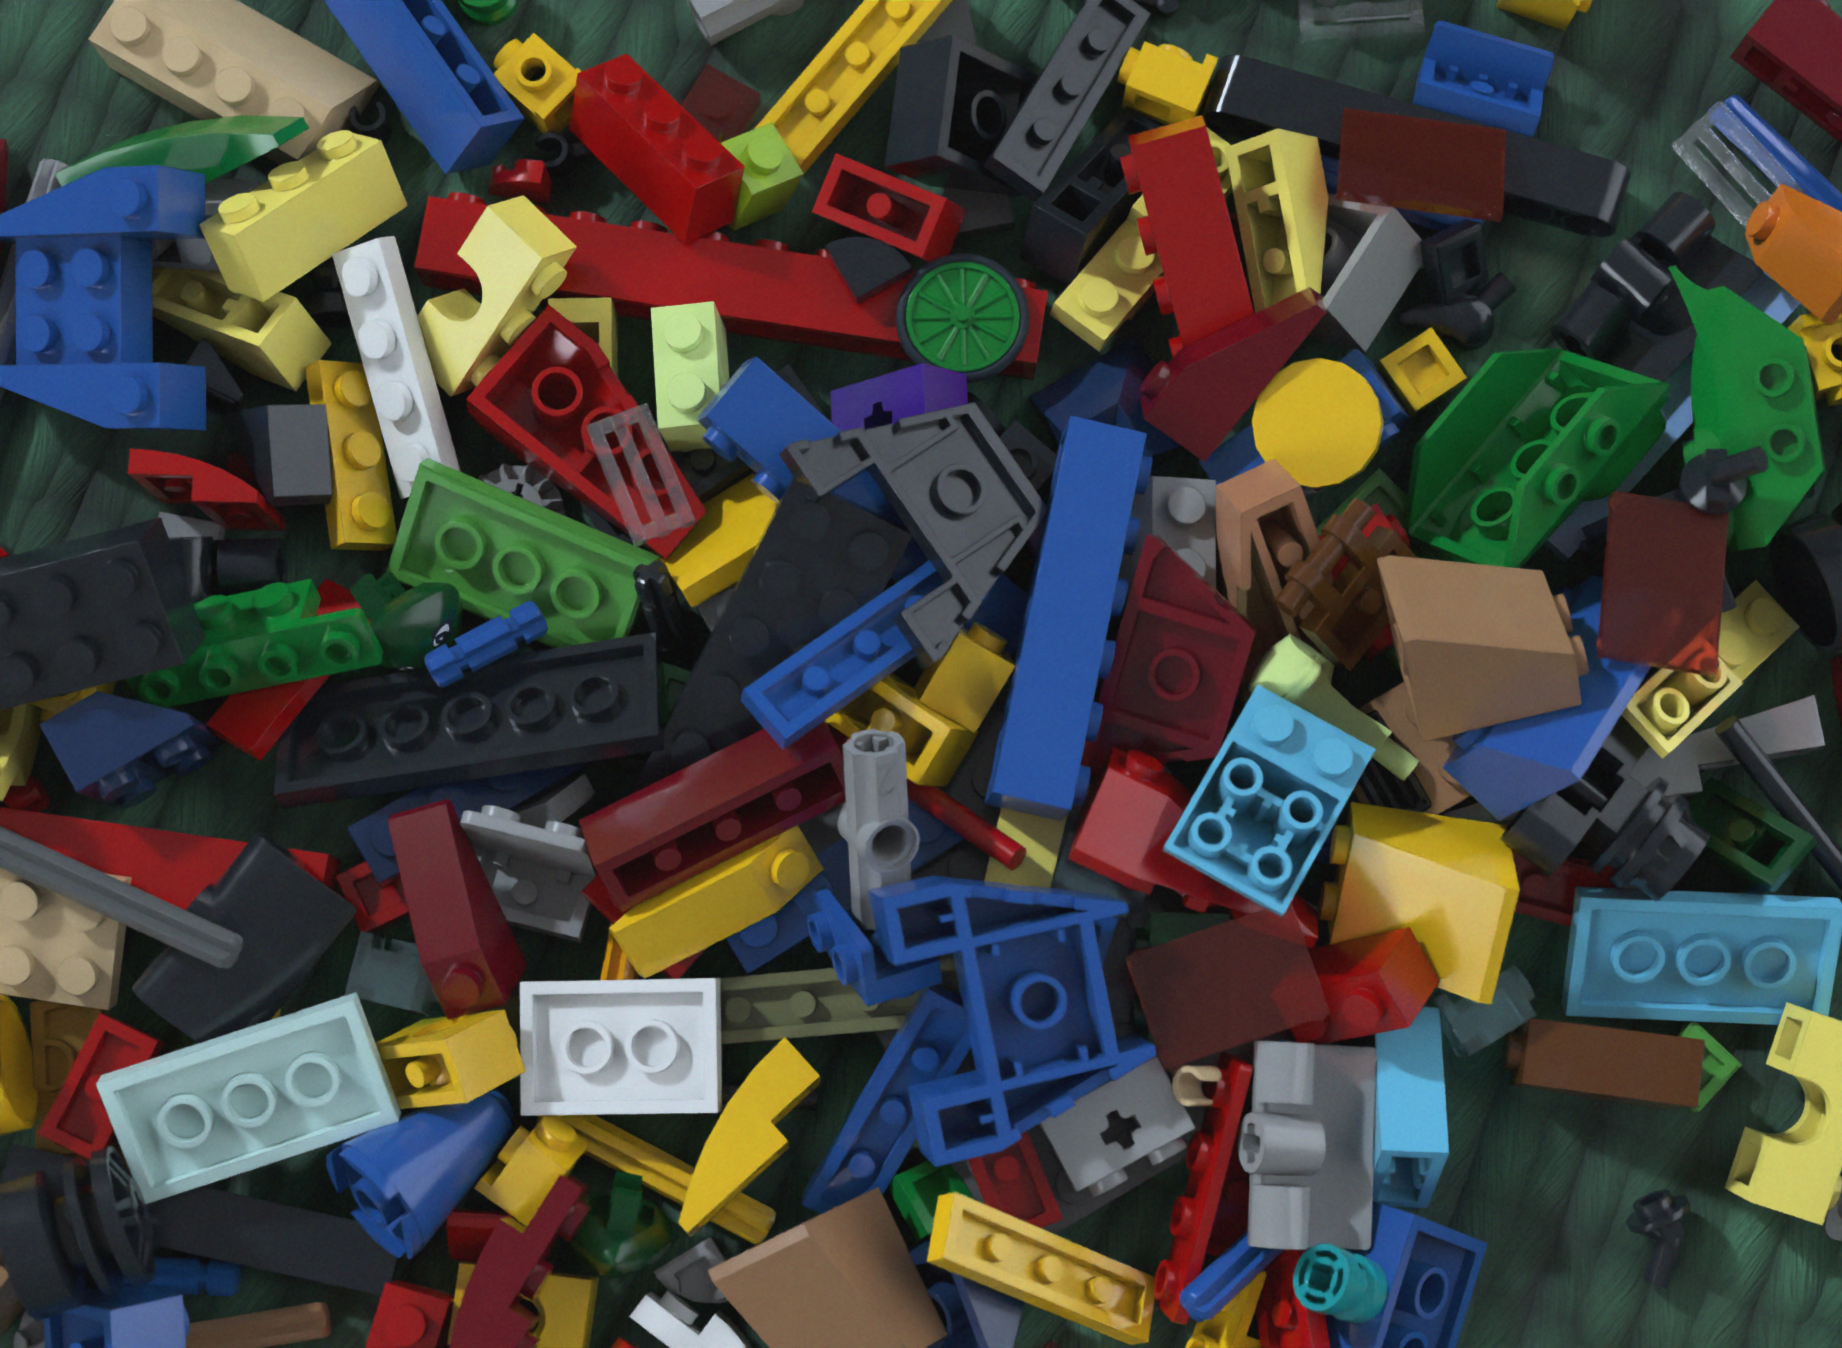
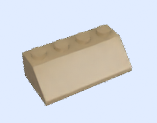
M114 0L88 39L111 69L200 120L242 115L303 117L309 127L308 130L262 155L278 165L299 161L316 150L318 141L330 133L340 130L350 131L352 128L349 119L351 108L356 106L359 115H361L380 85L371 76L238 0Z

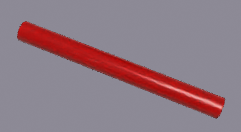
M827 723L843 753V744L849 742L850 738ZM907 778V797L913 803L1008 869L1014 870L1022 863L1027 851L1024 846L938 787L917 785Z

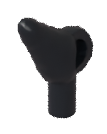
M1499 272L1475 295L1463 293L1446 303L1432 301L1423 305H1414L1401 310L1397 314L1396 320L1404 327L1416 328L1422 331L1432 327L1436 334L1451 339L1454 345L1464 350H1476L1486 345L1492 338L1494 331L1492 312L1516 291V288L1503 273Z

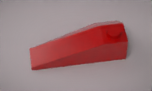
M550 305L542 311L466 398L469 416L474 423L519 459L651 552L660 556L664 561H667L706 514L707 510L667 449L661 445L642 416L641 409L632 395L628 394L610 367V362L600 346Z
M1112 747L1079 811L1068 859L1128 888L1149 895L1155 884L1173 889L1183 896L1181 900L1185 907L1205 913L1207 907H1214L1217 904L1227 907L1234 919L1245 927L1313 949L1318 940V912L1297 892L1283 917H1280L1163 851V847L1191 801L1193 794L1172 774L1163 771V765L1151 755L1133 749L1126 753Z

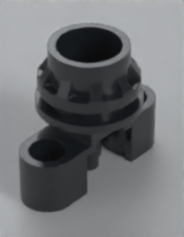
M1621 715L1581 780L1520 810L1504 831L1500 840L1548 877L1559 868L1579 841L1582 840L1595 850L1587 864L1590 870L1598 873L1606 865H1609L1612 869L1607 879L1618 888L1641 890L1656 902L1680 880L1707 844L1711 833L1694 821L1688 801L1679 794H1674L1668 800L1662 797L1669 785L1662 777L1656 778L1647 787H1644L1629 775L1650 745Z

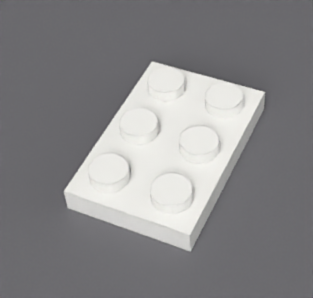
M720 978L520 982V1056L526 1071L520 1074L521 1116L721 1112Z

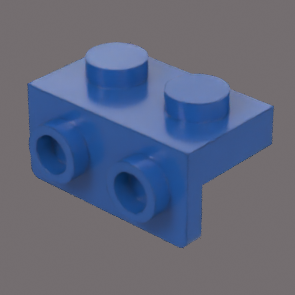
M1437 21L1418 73L1412 104L1533 137L1541 117L1543 91L1554 64V54L1550 51L1445 21Z
M825 885L812 889L815 913L807 916V926L812 943L819 953L827 952L832 959L836 975L841 984L844 986L851 984L867 1007L890 999L906 998L915 994L918 990L942 983L940 960L936 956L893 965L881 956L876 930H861L852 920V909L844 910Z

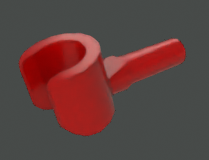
M31 772L26 786H10L3 800L12 809L38 812L51 804L45 787L33 772Z

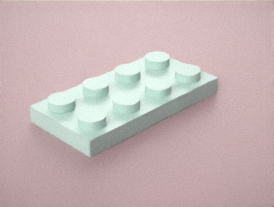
M357 992L103 1074L96 1083L132 1177L137 1182L146 1204L399 1122L401 1110Z

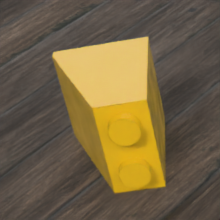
M1351 802L1346 826L1336 824L1332 834L1330 863L1338 864L1334 882L1323 881L1319 897L1318 919L1328 921L1329 944L1410 927L1440 981L1436 987L1478 1003L1492 1005L1520 890L1512 849L1500 840L1502 834L1507 829V825Z

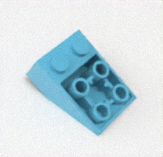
M1257 685L1163 847V851L1276 915L1283 917L1372 757L1375 748L1266 688Z

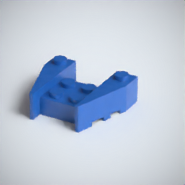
M161 165L104 167L0 214V242L15 244L16 365H0V387L104 428L145 431H206V367L153 362L152 240L205 239L199 224L205 221V174Z
M929 876L868 890L882 957L893 965L953 953L976 1070L907 1086L920 1152L935 1167L1004 1150L1022 1139L1021 1134L1050 1116L1056 1118L1075 1106L1074 1101L1110 1079L1113 1081L1119 1079L1157 1055L1155 1045L1135 1033L1116 1037L1093 920L1129 913L1127 902L1107 894L941 876Z

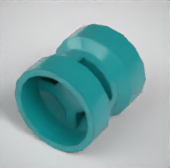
M1319 1243L1310 1247L1299 1258L1294 1269V1291L1303 1306L1321 1314L1332 1315L1350 1324H1363L1372 1320L1381 1311L1387 1298L1388 1283L1386 1275L1377 1262L1359 1254H1351L1343 1248L1332 1244Z

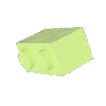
M714 301L651 308L658 430L670 451L688 452L693 449H712L702 439L707 429L697 422L696 419L729 381L725 325Z

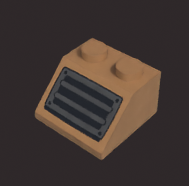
M1404 682L1358 709L1390 729L1392 733L1389 735V738L1419 760L1409 776L1402 781L1372 758L1353 789L1360 803L1437 815L1471 796L1443 768V765L1457 746L1452 740L1453 735L1422 742Z

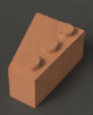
M1275 459L1215 486L1217 591L1258 628L1238 695L1241 703L1249 700L1252 695L1248 687L1253 673L1263 656L1276 643L1289 634L1310 645L1329 660L1299 627L1315 606L1308 600L1299 613L1292 617L1282 611L1274 602L1288 584L1285 575L1297 560L1305 562L1320 542L1301 485ZM1330 571V573L1326 576V579L1332 585V583L1334 582V578Z

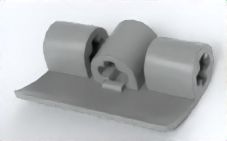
M1254 1041L1252 1112L1244 1117L1238 1133L1240 1163L1243 1169L1250 1174L1248 1246L1302 1250L1322 1243L1332 1244L1343 1249L1368 1250L1371 1247L1377 1058L1374 1048Z

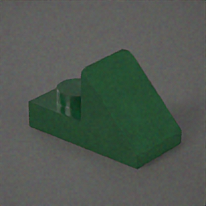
M1712 777L1702 786L1703 791L1697 793L1689 802L1694 821L1711 833L1702 852L1727 866L1737 887L1744 892H1776L1817 843L1814 835Z

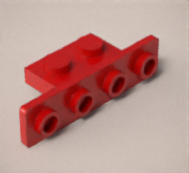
M1226 1052L1221 1053L1217 1066L1221 1071L1220 1081H1205L1203 1094L1207 1098L1212 1099L1213 1104L1207 1106L1201 1132L1196 1131L1189 1142L1186 1163L1190 1175L1184 1196H1178L1172 1208L1170 1230L1174 1237L1168 1260L1160 1262L1154 1278L1153 1290L1154 1296L1157 1299V1306L1172 1322L1184 1325L1188 1322L1189 1314L1180 1304V1294L1200 1275L1205 1254L1219 1257L1248 1230L1250 1174L1243 1169L1240 1163L1238 1133L1241 1125L1239 1121L1253 1068L1252 1065L1237 1055Z

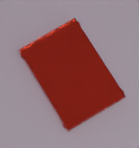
M1344 108L1341 121L1336 200L1500 222L1503 215L1506 130Z
M1613 491L1608 501L1609 515L1599 634L1598 641L1596 642L1597 658L1714 676L1719 666L1718 654L1727 527L1729 525L1728 513L1710 515L1697 511L1686 502Z
M1291 902L1283 917L1276 915L1268 909H1263L1143 951L1139 949L1134 950L1129 956L1125 957L1164 1070H1177L1182 1064L1312 1020L1322 1021L1327 1015L1331 1014Z

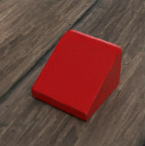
M457 1208L452 1211L447 1218L448 1247L451 1258L455 1260L478 1261L499 1220L507 1217L513 1218L512 1215L505 1211Z

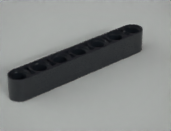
M1227 55L1219 60L1203 112L1204 121L1208 126L1232 136L1250 139L1277 128L1314 136L1318 139L1320 154L1489 209L1590 237L1603 238L1615 234L1631 177V171L1626 166L1611 159L1240 55Z

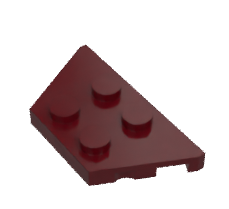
M1151 533L1146 535L1115 640L1116 647L1112 667L1107 680L1104 679L1097 702L1103 704L1098 735L1095 742L1086 741L1080 765L1090 767V777L1098 776L1112 747L1126 753L1132 749L1145 752L1157 759L1162 765L1181 760L1189 762L1215 758L1224 744L1258 632V628L1160 536Z

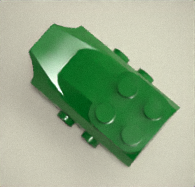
M1675 265L1668 268L1680 290L1697 333L1691 371V406L1694 440L1682 442L1685 466L1689 460L1699 454H1703L1706 449H1726L1727 455H1731L1759 446L1764 450L1768 458L1767 471L1746 478V495L1738 507L1720 515L1700 512L1716 554L1768 546L1781 527L1786 526L1805 501L1802 498L1814 484L1815 487L1826 473L1807 347L1803 343V338L1727 287L1721 286L1709 290L1704 289L1686 278Z
M1560 348L1494 352L1414 446L1403 520V528L1408 538L1418 546L1422 559L1521 568L1582 501L1598 500L1611 495L1659 440L1666 429L1667 418L1662 407L1670 399L1671 384Z

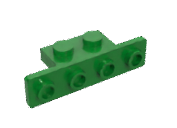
M312 579L287 584L276 582L258 590L229 596L214 595L200 602L193 603L206 638L186 663L126 678L125 680L137 701L166 708L379 665L384 652L362 609L351 608L317 615L321 597Z

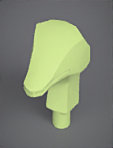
M1289 634L1276 643L1263 656L1253 673L1248 687L1251 693L1254 692L1257 685H1260L1375 748L1370 760L1372 758L1402 781L1416 767L1419 760L1389 738V735L1392 733L1390 729L1355 708L1331 685L1335 665L1313 647Z

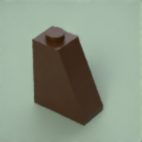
M1528 1018L1517 1021L1516 1031L1509 1030L1507 1032L1502 1051V1067L1505 1070H1511L1509 1081L1511 1086L1663 1110L1698 1108L1705 1040Z

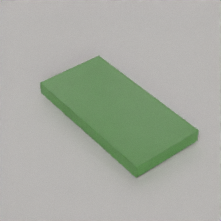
M427 458L419 463L386 572H392L399 583L411 588L424 582L451 584L455 586L460 594L463 605L462 609L488 621L498 616L505 620L510 617L509 610L527 601H532L541 610L548 626L546 635L535 641L552 648L633 636L643 605L634 587L635 579L633 572L640 564L649 565L655 560L659 561L660 556Z

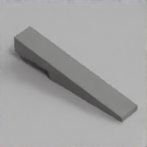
M1815 695L1739 719L1770 760L1806 755L1825 746ZM1716 727L1688 735L1663 759L1652 747L1648 748L1629 775L1644 787H1647L1656 778L1662 777L1669 783L1662 797L1668 800L1677 793L1686 799L1703 791L1699 771L1740 765V763L1716 735ZM1475 803L1442 815L1509 826L1518 812L1498 821L1480 803Z

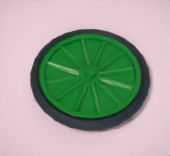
M959 253L942 256L930 261L912 275L903 287L897 302L895 321L898 338L902 347L915 365L925 363L965 373L967 383H972L997 375L1014 361L1022 350L1027 338L1030 314L1028 302L1020 284L1007 269L997 262L980 255Z

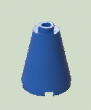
M497 1088L468 1103L421 1107L401 1116L399 1122L366 1132L338 1145L336 1149L326 1155V1168L338 1194H341L348 1187L352 1191L359 1206L350 1213L371 1238L391 1255L400 1258L407 1253V1259H411L423 1250L513 1135L511 1119L514 1117V1110L507 1098Z

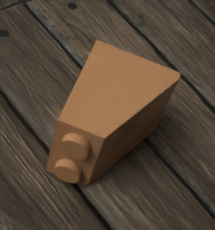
M1392 555L1377 558L1395 654L1422 742L1582 704L1578 677L1589 674L1585 649L1579 635L1568 638L1567 633L1572 632V622L1564 594L1552 596L1543 571Z
M879 1187L707 1270L715 1286L769 1348H926L948 1335Z

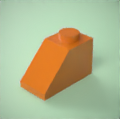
M1781 183L1768 201H1762L1755 207L1748 219L1744 233L1753 259L1758 267L1820 321L1832 325L1842 313V212Z

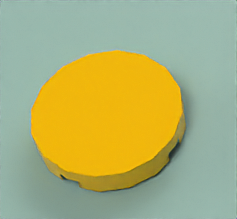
M1314 358L1293 362L1273 377L1257 397L1252 427L1255 446L1265 463L1275 459L1300 485L1319 489L1341 484L1364 471L1379 449L1384 421L1379 399L1365 377L1342 362Z

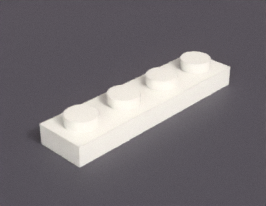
M395 236L379 237L333 253L332 256L399 495L403 499L410 496L419 463L429 458L457 471H460L396 238Z

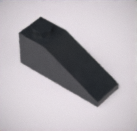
M1127 106L1033 204L1019 258L1069 286L1123 224L1131 207L1142 195V191L1129 194L1120 157L1132 154L1128 136L1159 128L1163 125Z

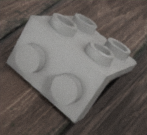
M484 805L481 813L465 810L460 825L467 834L508 924L581 943L592 904L579 892L598 873L593 865L586 841L583 839V831L575 826L556 821H547L545 829L520 823L521 816L519 814L497 806Z

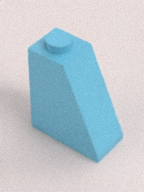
M1422 1007L1410 1027L1364 1036V1047H1372L1377 1053L1373 1201L1391 1207L1428 1208L1449 1155L1440 1008Z

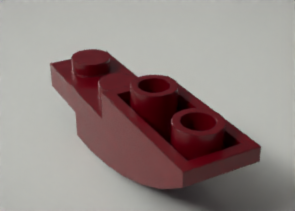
M569 1173L559 1175L527 1227L511 1217L499 1220L484 1246L466 1286L455 1320L450 1348H537L540 1339L533 1335L532 1331L541 1317L520 1305L519 1301L523 1296L533 1301L545 1285L554 1269V1265L546 1261V1258L560 1237L570 1242L585 1221L591 1207L582 1201L591 1187Z

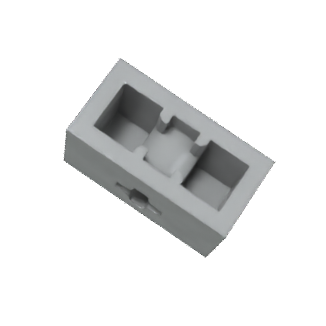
M1157 1056L1119 1079L1111 1080L1074 1101L1075 1106L1056 1118L1050 1116L1039 1123L1072 1189L1078 1192L1088 1187L1093 1197L1129 1179L1123 1167L1147 1155L1153 1166L1187 1148L1182 1135L1195 1129L1184 1106L1176 1100L1172 1084ZM1112 1111L1119 1119L1132 1117L1136 1128L1127 1134L1131 1144L1125 1149L1118 1142L1105 1144L1099 1134L1109 1127L1106 1115Z

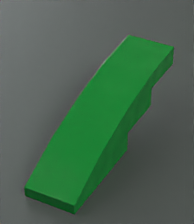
M242 115L188 121L135 135L77 161L55 173V176L61 186H64L104 167L161 165L205 174L206 184L279 147L308 130L309 127L303 117Z

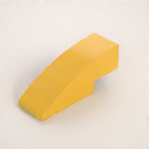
M785 1037L754 1067L727 1103L703 1147L689 1182L678 1222L690 1238L789 1149L788 1140L775 1125L821 1084L820 1075Z

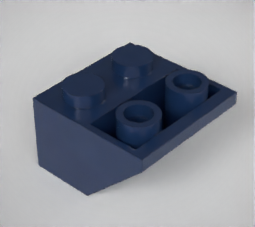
M100 691L91 694L39 724L76 792L111 807H116L120 804L121 808H129L145 801L157 791L154 784L175 772L179 776H184L197 771L213 759L211 751L225 744V741L217 737L206 724L187 713Z

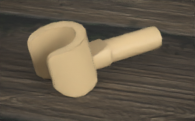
M1161 1049L1156 1053L1162 1067L1174 1076L1172 1083L1173 1094L1180 1104L1185 1106H1211L1213 1104V1100L1203 1094L1201 1083L1202 1081H1220L1221 1071L1218 1067L1185 1064L1165 1049Z

